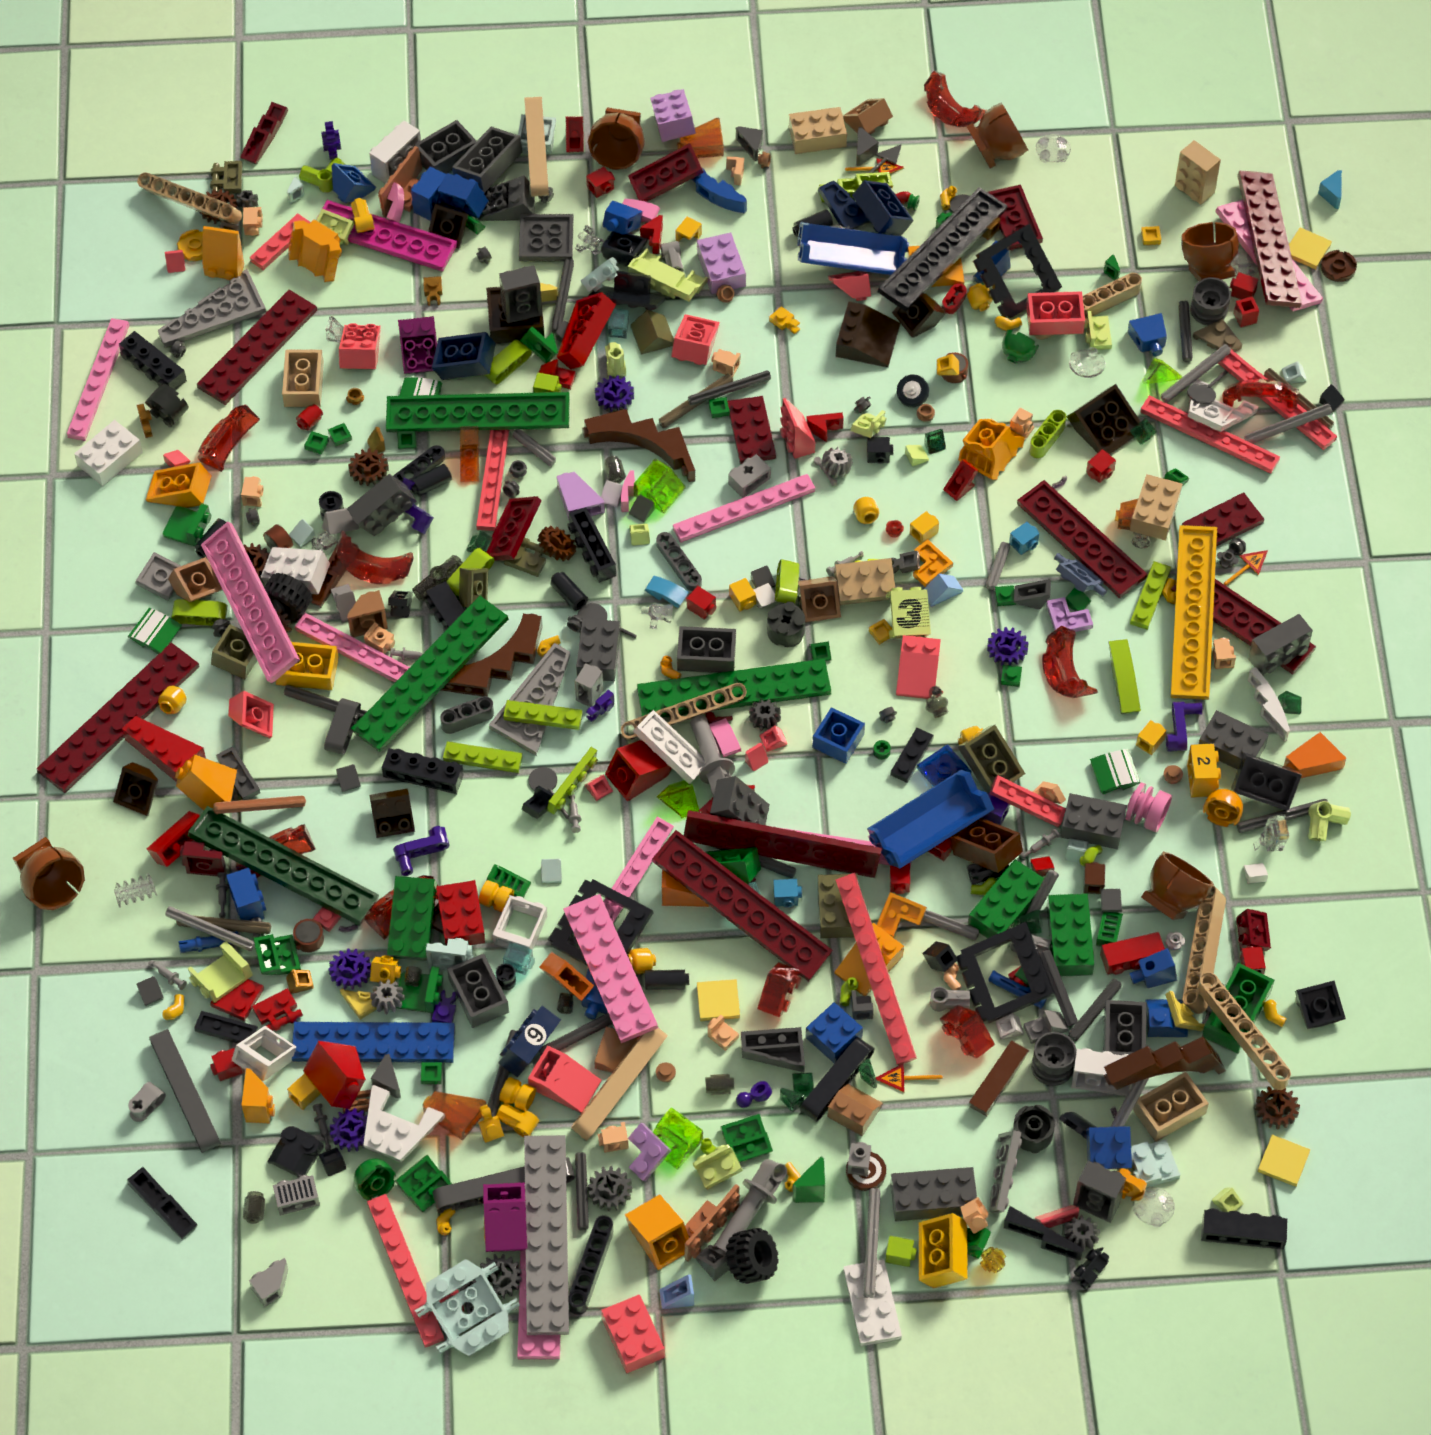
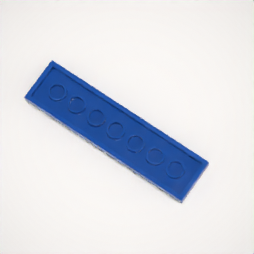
M294 1022L293 1045L296 1046V1050L292 1057V1062H308L317 1042L325 1041L356 1046L360 1062H381L384 1056L389 1054L392 1062L453 1063L455 1023Z

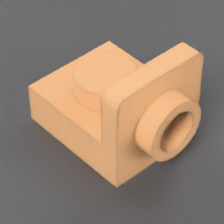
M727 156L726 169L732 170L731 177L734 178V185L741 186L744 158Z
M1043 781L1033 791L1054 803L1062 804L1066 800L1058 784Z
M722 1015L717 1019L713 1018L707 1026L708 1037L725 1051L739 1038V1034L724 1022Z

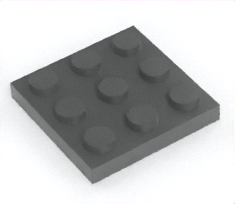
M520 214L519 261H564L566 258L573 259V214Z

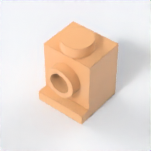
M243 207L245 235H259V228H262L263 221L261 207Z
M721 349L718 352H714L711 359L713 370L725 375L730 374L733 377L740 366V353L737 352L734 355L729 351Z
M1019 408L1010 420V429L1025 437V441L1035 427L1032 422L1033 414Z
M259 477L244 478L241 493L243 505L262 506L261 497L263 496L264 487L260 484L261 479Z
M375 622L364 635L366 645L384 654L395 645L394 634L379 627Z
M1219 638L1214 640L1212 654L1215 669L1234 668L1236 655H1234L1233 646H1230L1229 639Z
M621 1122L619 1127L608 1126L602 1129L600 1134H597L599 1146H603L604 1153L629 1149L625 1122Z
M979 1197L960 1207L963 1218L973 1234L988 1226L986 1218L989 1213Z

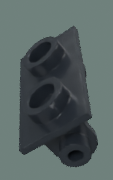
M977 864L966 866L971 885L984 882L988 877H1000L1009 867V864L999 873Z
M1103 1247L1091 1249L1087 1253L1085 1263L1079 1265L1074 1271L1075 1276L1071 1280L1072 1282L1079 1280V1285L1083 1289L1091 1287L1098 1277L1093 1269L1101 1273L1109 1262V1255L1104 1252L1101 1253L1104 1249Z

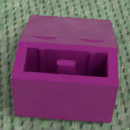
M434 316L398 320L404 374L434 371L432 365L437 347Z
M525 1182L483 1184L486 1252L526 1250Z

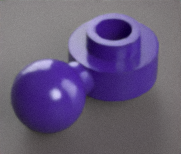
M766 1081L758 1082L753 1085L750 1093H739L736 1097V1103L741 1108H747L751 1105L752 1100L757 1102L766 1101L771 1096L772 1089Z

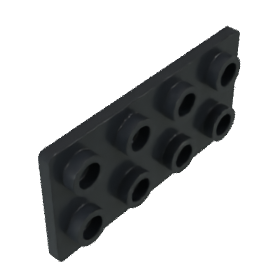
M623 271L616 272L617 276L614 278V287L603 286L598 291L594 292L593 290L588 295L591 296L603 292L616 305L626 304L631 308L640 306L645 307L646 310L657 309L667 299V295L650 293V275Z

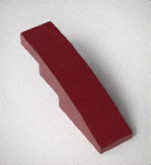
M271 102L266 115L263 114L257 128H253L240 156L241 159L254 164L258 163L277 134L288 112L287 107Z

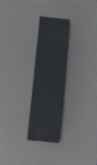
M141 1167L127 1179V1184L181 1239L198 1226L171 1195L167 1194L144 1167Z
M1009 1206L1004 1222L1005 1229L1042 1240V1249L1078 1261L1081 1260L1082 1247L1014 1207Z

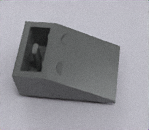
M521 176L490 187L484 193L488 202L478 220H520V214H534L535 197H531L530 181L525 176Z

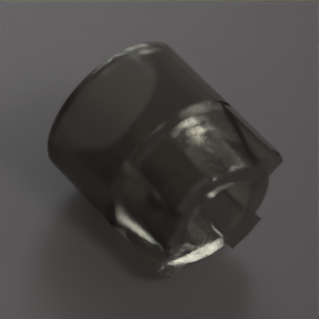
M415 966L406 967L405 985L418 987L422 969Z
M560 993L557 1011L561 1014L572 1013L574 1005L573 994Z

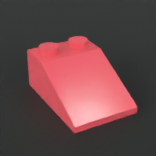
M685 314L674 338L671 357L680 361L687 360L698 365H707L720 322Z
M903 635L896 690L897 696L934 700L941 639Z

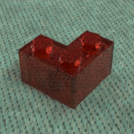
M778 962L768 972L757 1009L780 1017L784 1012L787 1013L791 1001H788L789 996L793 994L795 988L798 989L801 982L799 977L801 970Z
M957 1005L940 1018L944 1033L960 1041V1048L966 1056L978 1058L995 1045L979 1013Z

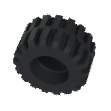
M283 573L272 574L264 587L273 607L276 608V612L282 609L283 614L289 616L288 620L301 619L312 601L310 590L302 582Z
M754 1228L734 1233L729 1238V1244L726 1245L727 1252H725L726 1262L730 1268V1273L734 1274L736 1280H739L740 1283L749 1284L768 1280L774 1276V1272L778 1268L779 1254L771 1234L768 1235V1232L762 1230V1228Z

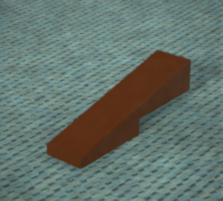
M343 538L339 540L328 560L330 566L319 594H312V601L310 603L318 607L323 606L331 594V589L336 587L359 553L360 549L357 544Z
M1011 1040L969 1101V1107L987 1117L1006 1085H1009L1029 1050Z

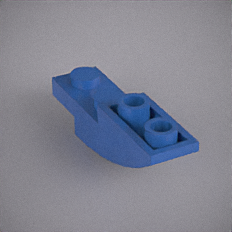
M704 169V173L692 178L696 183V192L706 200L727 210L739 213L747 212L746 198L735 191L731 184L726 183L724 180L718 183Z

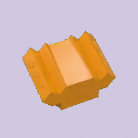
M315 219L310 223L304 220L294 221L288 250L289 260H297L298 266L310 270L314 273L315 277L323 276L324 282L334 281L338 259L342 253L339 244L341 240L336 232Z
M979 419L962 440L964 446L960 450L958 461L966 460L978 469L979 473L990 479L997 480L999 471H1004L1009 461L1017 455L1018 448H1023L1025 437L1012 431L1004 423H998L993 419Z

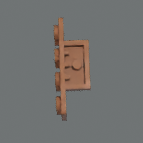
M415 146L408 152L405 160L398 165L395 173L389 177L385 186L379 190L378 197L383 217H387L392 202L387 198L393 183H397L403 188V209L409 212L413 209L411 188L419 181L416 178L422 171L419 147Z
M735 1184L717 1206L707 1200L685 1225L689 1236L684 1245L685 1260L687 1262L692 1257L696 1258L699 1255L705 1242L709 1243L714 1236L715 1230L718 1227L722 1228L726 1223V1217L738 1209L740 1206V1186Z

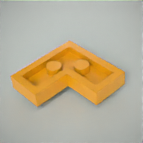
M928 539L914 549V551L917 550L919 552L920 560L924 564L920 566V570L913 572V577L924 587L938 574H944L953 567V562Z
M890 892L877 926L894 937L901 919L920 926L927 907Z

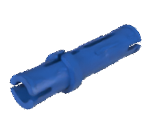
M197 936L195 939L179 941L180 954L190 951L202 952L204 949L220 947L225 941L214 936L201 938Z
M995 970L991 973L988 982L1018 997L1031 992L1029 986L1024 987L997 973ZM1047 999L1033 1005L1042 1009Z

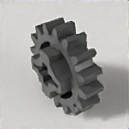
M610 1166L608 1171L604 1167H602L601 1173L595 1171V1178L590 1177L591 1184L588 1185V1191H590L589 1198H593V1204L600 1203L599 1207L601 1210L604 1206H607L608 1211L611 1210L612 1206L616 1210L619 1209V1204L625 1206V1199L630 1200V1193L632 1192V1186H630L632 1184L631 1179H627V1173L621 1174V1168L613 1171L612 1166ZM607 1184L609 1185V1187H611V1189L613 1190V1193H612L611 1190L607 1187Z
M494 1254L493 1260L487 1257V1263H480V1268H485L495 1262L499 1270L488 1275L487 1278L493 1284L492 1288L497 1296L501 1295L502 1299H505V1294L507 1293L513 1296L512 1290L518 1291V1284L522 1281V1278L519 1277L522 1272L521 1269H518V1262L513 1263V1257H509L506 1260L505 1254H502L501 1258ZM501 1271H502V1275L500 1276V1279H498V1282H497V1278L499 1277V1275H500V1273H501Z

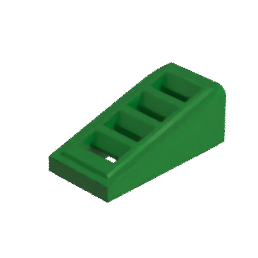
M496 864L493 865L487 877V880L499 884L500 888L502 886L511 888L509 886L514 881L511 888L514 890V897L520 896L524 898L531 885L530 881ZM522 884L520 891H517L518 885Z
M1103 912L1096 946L1102 947V945L1117 942L1122 913ZM1106 916L1118 918V920L1107 919ZM1105 922L1116 924V926L1107 925ZM1106 928L1110 930H1115V932L1106 931L1103 929ZM1102 934L1114 936V938L1102 936Z

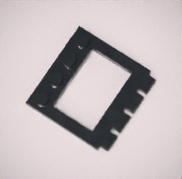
M1030 224L1023 226L976 254L977 259L973 260L977 271L985 272L980 276L986 288L992 286L993 289L988 292L995 304L1001 303L997 309L1003 317L1008 316V318H1012L1026 309L1027 297L1015 304L991 257L1017 241L1019 244H1022L1027 259L1031 261L1035 274L1038 275L1042 282L1043 288L1035 293L1055 292L1062 288Z
M594 879L591 882L584 880L578 890L582 897L576 894L569 906L600 894L602 897L629 910L628 915L617 931L626 954H629L653 915V910ZM564 913L557 924L562 929L560 930L555 927L548 940L552 942L553 948L587 965L581 950L567 942L573 931Z
M1026 922L962 949V954L956 956L960 970H966L962 972L966 987L972 988L969 991L973 1005L978 1006L981 1004V1006L975 1008L980 1022L986 1020L989 1023L1055 995ZM1012 941L1031 992L995 1008L976 956Z

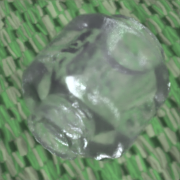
M321 530L312 537V550H322L325 556L330 555L339 542L338 535L334 533L329 534L326 530Z

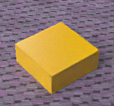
M1159 226L1141 228L1143 246L1161 245Z
M885 619L869 627L870 634L878 644L889 639V631L892 630V627Z

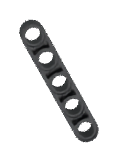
M855 1038L806 1097L799 1110L814 1121H819L828 1110V1106L837 1092L854 1079L871 1058L875 1048L861 1038Z
M606 1215L599 1216L595 1220L569 1293V1309L575 1315L583 1314L588 1308L613 1237V1221ZM601 1226L609 1227L607 1230L599 1229ZM595 1244L602 1245L599 1249L593 1248ZM590 1262L596 1264L594 1267H587L586 1265ZM582 1281H588L589 1285L581 1286L580 1283ZM575 1300L583 1301L580 1305L573 1304Z

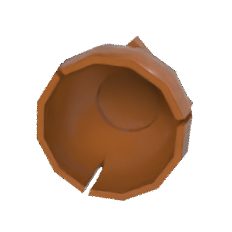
M1002 102L987 110L977 127L973 123L966 126L990 169L996 166L995 159L1012 160L1028 151L1023 138Z
M607 107L605 115L593 124L588 136V147L591 156L600 165L612 170L627 169L638 161L645 142L642 127L640 126L641 113Z
M1213 222L1192 226L1182 234L1181 246L1184 259L1189 263V271L1198 281L1210 277L1219 278L1220 280L1235 277V270L1230 264L1238 254L1239 240L1236 228L1229 224L1215 222L1216 242H1214Z
M46 837L13 857L20 872L21 889L26 898L38 908L56 910L68 905L79 895L67 881L78 892L81 891L85 881L84 868L81 862L68 850L53 847Z
M1163 851L1156 859L1150 873L1151 889L1145 891L1141 898L1172 920L1183 919L1188 913L1187 909L1200 905L1207 898L1214 884L1205 874L1188 862Z

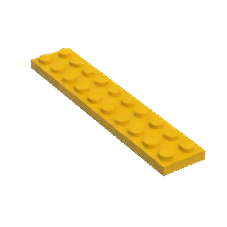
M1179 525L1171 698L1209 700L1217 527Z

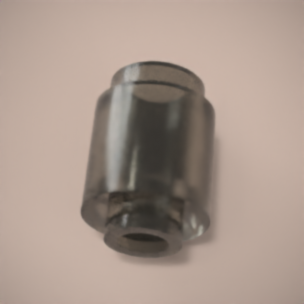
M610 456L605 459L604 468L608 481L621 483L626 478L622 461L617 456Z
M715 1074L705 1077L706 1093L722 1095L731 1094V1090H734V1077L730 1078L729 1074Z
M251 1191L245 1197L243 1218L248 1223L256 1224L264 1219L265 1198L263 1193Z

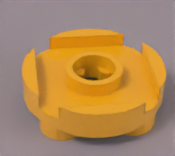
M1120 1168L1117 1172L1126 1178L1122 1198L1125 1199V1196L1132 1197L1131 1201L1141 1200L1146 1191L1147 1183L1130 1175L1129 1170Z

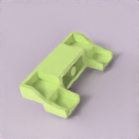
M647 248L628 265L629 273L651 276L650 289H654L673 299L678 296L690 302L696 293L699 294L708 282V277L702 278L696 275L693 270L685 278V273L660 262L662 255H654Z

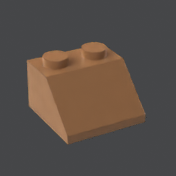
M884 98L867 99L843 115L844 121L856 133H858V127H862L869 134L874 133L875 128L878 126L882 127L889 123L888 120L893 117Z
M206 557L173 569L168 578L176 594L188 602L196 601L223 590Z
M834 576L798 581L799 603L805 615V622L841 617L838 585Z
M370 591L361 595L347 615L350 636L353 638L365 635L374 622L379 627L388 629L385 607L380 591Z
M847 1084L837 1092L829 1104L827 1117L863 1136L883 1106V1103Z

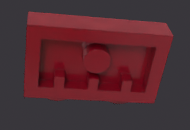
M1246 909L1236 917L1240 951L1248 946L1262 947L1263 951H1268L1271 948L1267 913Z

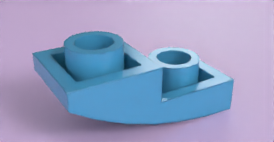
M653 576L645 588L646 592L659 601L664 598L676 608L680 607L689 593L677 584L658 576Z

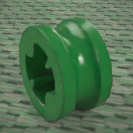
M910 194L907 209L913 208V211L917 210L920 201L919 195L915 197L914 194Z
M879 740L874 744L873 754L876 758L883 760L890 756L891 746L889 742ZM880 747L884 748V752H880Z

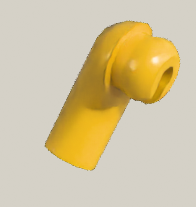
M997 316L994 320L996 326L1005 331L1022 326V321L1019 317L1009 320L1003 316Z
M1168 578L1162 594L1168 603L1175 604L1176 592H1172L1171 588L1175 585L1176 581Z
M556 635L542 640L537 649L538 655L544 657L554 643L561 644L559 636Z
M177 994L174 996V1005L162 1012L165 1020H173L183 1014L184 995Z
M1274 1000L1266 1001L1263 1006L1266 1019L1283 1027L1287 1018L1277 1013V1004Z
M452 1208L445 1210L436 1219L437 1230L443 1236L448 1235L452 1229L449 1220L456 1213Z

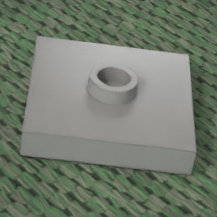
M154 552L136 579L135 584L169 601L174 593V589L168 578L173 569L180 567V565Z

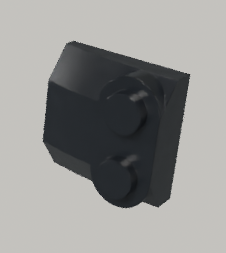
M612 231L602 244L601 252L605 259L608 260L614 257L617 263L628 267L630 262L641 253L648 238L631 233L620 234Z
M1335 981L1295 991L1296 1004L1300 1007L1307 1029L1325 1026L1346 1019Z
M288 1126L281 1132V1139L267 1162L297 1177L307 1175L318 1155L323 1150L324 1145L316 1137L296 1127Z

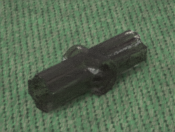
M452 555L442 565L433 567L429 575L412 588L416 598L420 601H425L427 599L426 590L445 581L447 582L463 563L457 555Z

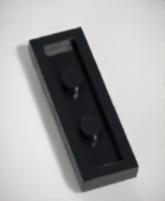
M916 727L893 766L890 775L908 783L933 741L934 735Z
M201 1011L194 1027L195 1032L238 1044L259 1030L258 1026Z

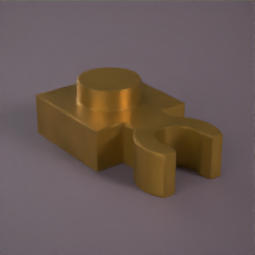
M441 276L423 278L424 295L427 296V305L431 306L432 300H436L437 305H440L439 295H442Z
M144 403L137 405V410L145 438L152 437L149 421L152 420L150 411L145 410Z

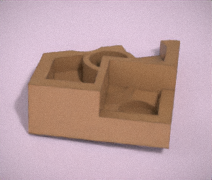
M606 1026L594 1061L595 1069L612 1073L638 1038L636 1037L621 1044L616 1030Z

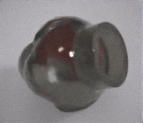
M938 686L930 688L929 695L931 698L927 699L925 707L928 712L933 713L934 718L941 717L949 712L947 709L948 699L941 697L943 691Z

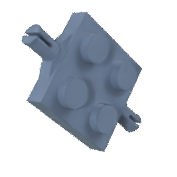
M1060 553L1055 555L1054 559L1060 563L1056 570L1062 578L1071 581L1077 590L1082 592L1095 590L1102 597L1106 595L1107 590L1102 587L1104 581L1077 559H1066Z

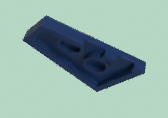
M834 180L819 187L818 192L841 228L854 230L870 222L865 217L863 210L850 197V194Z

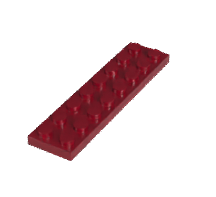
M289 289L197 383V388L226 405L317 312V306Z
M1045 480L1017 500L1018 506L1079 562L1104 581L1103 584L1119 598L1123 597L1147 578V573Z
M1215 579L1213 621L1251 646L1252 639L1281 624V622ZM1176 583L1171 588L1172 592H1176ZM1310 642L1308 651L1304 655H1298L1286 665L1282 664L1280 667L1293 675L1315 651L1316 646Z

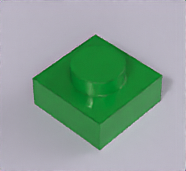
M727 397L708 400L712 418L730 416Z
M345 423L328 429V434L335 447L352 441V436Z
M311 431L304 444L305 450L322 455L329 442V437Z
M1014 585L995 587L997 607L1016 605L1014 603Z
M1003 665L1001 685L1020 687L1022 667Z
M421 1062V1084H441L442 1062Z

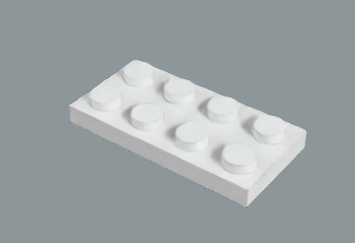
M654 710L633 730L639 739L643 740L653 752L658 754L688 784L699 775L700 769L705 764L702 755Z
M884 1259L877 1260L874 1298L864 1297L865 1262L843 1266L860 1346L902 1339Z

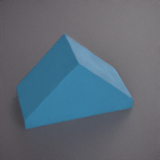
M1337 170L1320 182L1318 194L1335 209H1339L1341 202L1342 170Z

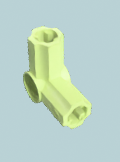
M611 342L605 346L608 378L610 375L612 377L617 375L619 377L626 376L623 349H621L620 344Z
M1327 801L1312 804L1308 810L1310 816L1308 839L1326 841L1328 822L1347 825L1351 817L1350 809L1330 804ZM1319 807L1322 809V815L1319 813Z

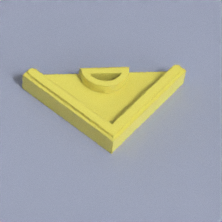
M340 989L341 995L360 1020L377 1010L376 1007L372 1006L370 992Z
M1173 991L1165 994L1175 1027L1197 1031L1204 1029L1205 1024L1199 1023L1192 1016L1194 1013L1184 1003L1180 1004Z

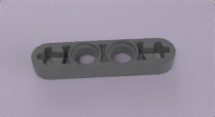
M668 532L658 534L656 537L657 548L684 586L690 591H693L697 586L701 587V575L673 536ZM661 540L668 541L669 547L667 548L666 543L661 542ZM671 552H677L679 553V556L677 558H672L669 556V554ZM686 565L689 569L687 571H680L679 567ZM690 575L694 582L697 581L696 584H694L693 582L690 583Z

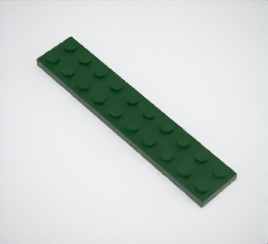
M209 806L205 808L188 831L187 837L199 843H205V846L210 849L223 852V855L359 926L379 898V894L224 814H215L213 808Z

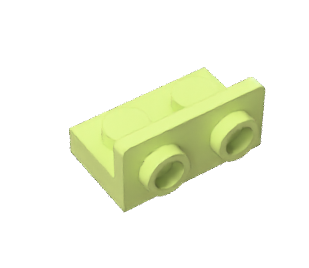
M321 209L316 221L336 232L341 240L340 245L342 243L348 245V236L355 224L354 221Z
M1087 311L1084 328H1087L1085 341L1089 343L1090 350L1111 349L1112 342L1108 316H1092L1091 311Z
M882 410L876 417L868 413L862 414L852 424L851 431L872 438L876 433H879L880 428H884L887 420L885 417L886 411Z
M721 1145L714 1152L702 1155L692 1163L707 1190L743 1171L734 1150L729 1145Z

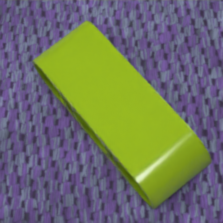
M514 340L493 357L490 374L484 376L496 385L501 383L530 358L532 351L519 340Z
M1052 411L1031 438L1029 452L1033 458L1044 457L1064 431L1066 424V414L1064 411Z
M481 548L475 549L447 580V584L455 596L459 598L460 568H488L489 570L494 564V558Z
M780 559L776 572V602H793L795 604L798 594L799 563Z
M177 599L173 604L171 618L180 624L212 626L216 620L226 619L228 606L219 601L196 600L188 602L185 599Z

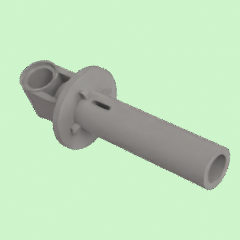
M698 715L691 719L690 724L705 762L699 771V777L702 782L710 784L711 792L714 796L717 780L731 777L735 771V765L732 760L721 758L706 716Z
M766 1159L761 1163L752 1180H743V1185L749 1191L714 1247L727 1252L726 1245L729 1244V1238L734 1233L745 1231L762 1204L766 1202L775 1204L777 1202L773 1194L786 1177L787 1168L784 1164Z

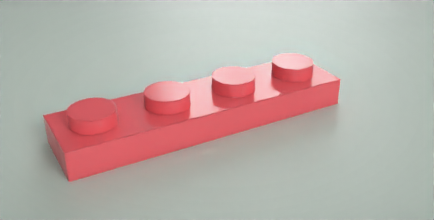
M297 213L250 256V262L262 270L267 268L289 247L294 221L304 220L307 223H310V221Z
M999 775L995 777L989 793L1056 827L1061 825L1066 808Z

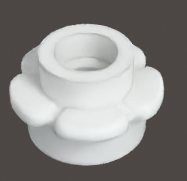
M1170 932L1167 934L1166 945L1169 949L1179 950L1185 944V938L1182 937L1183 935L1180 932Z

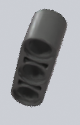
M484 696L444 710L440 715L442 730L445 733L452 734L492 719L494 716L493 701L491 698Z
M344 698L340 699L325 740V750L341 755L346 753L353 733L351 728L357 722L361 703Z

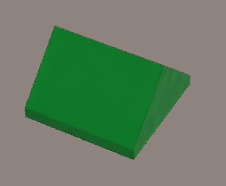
M822 1156L793 1183L792 1200L795 1203L825 1201V1167Z

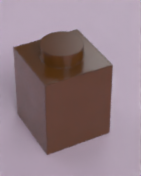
M1097 862L1085 863L1083 893L1101 894V889L1105 887V864Z

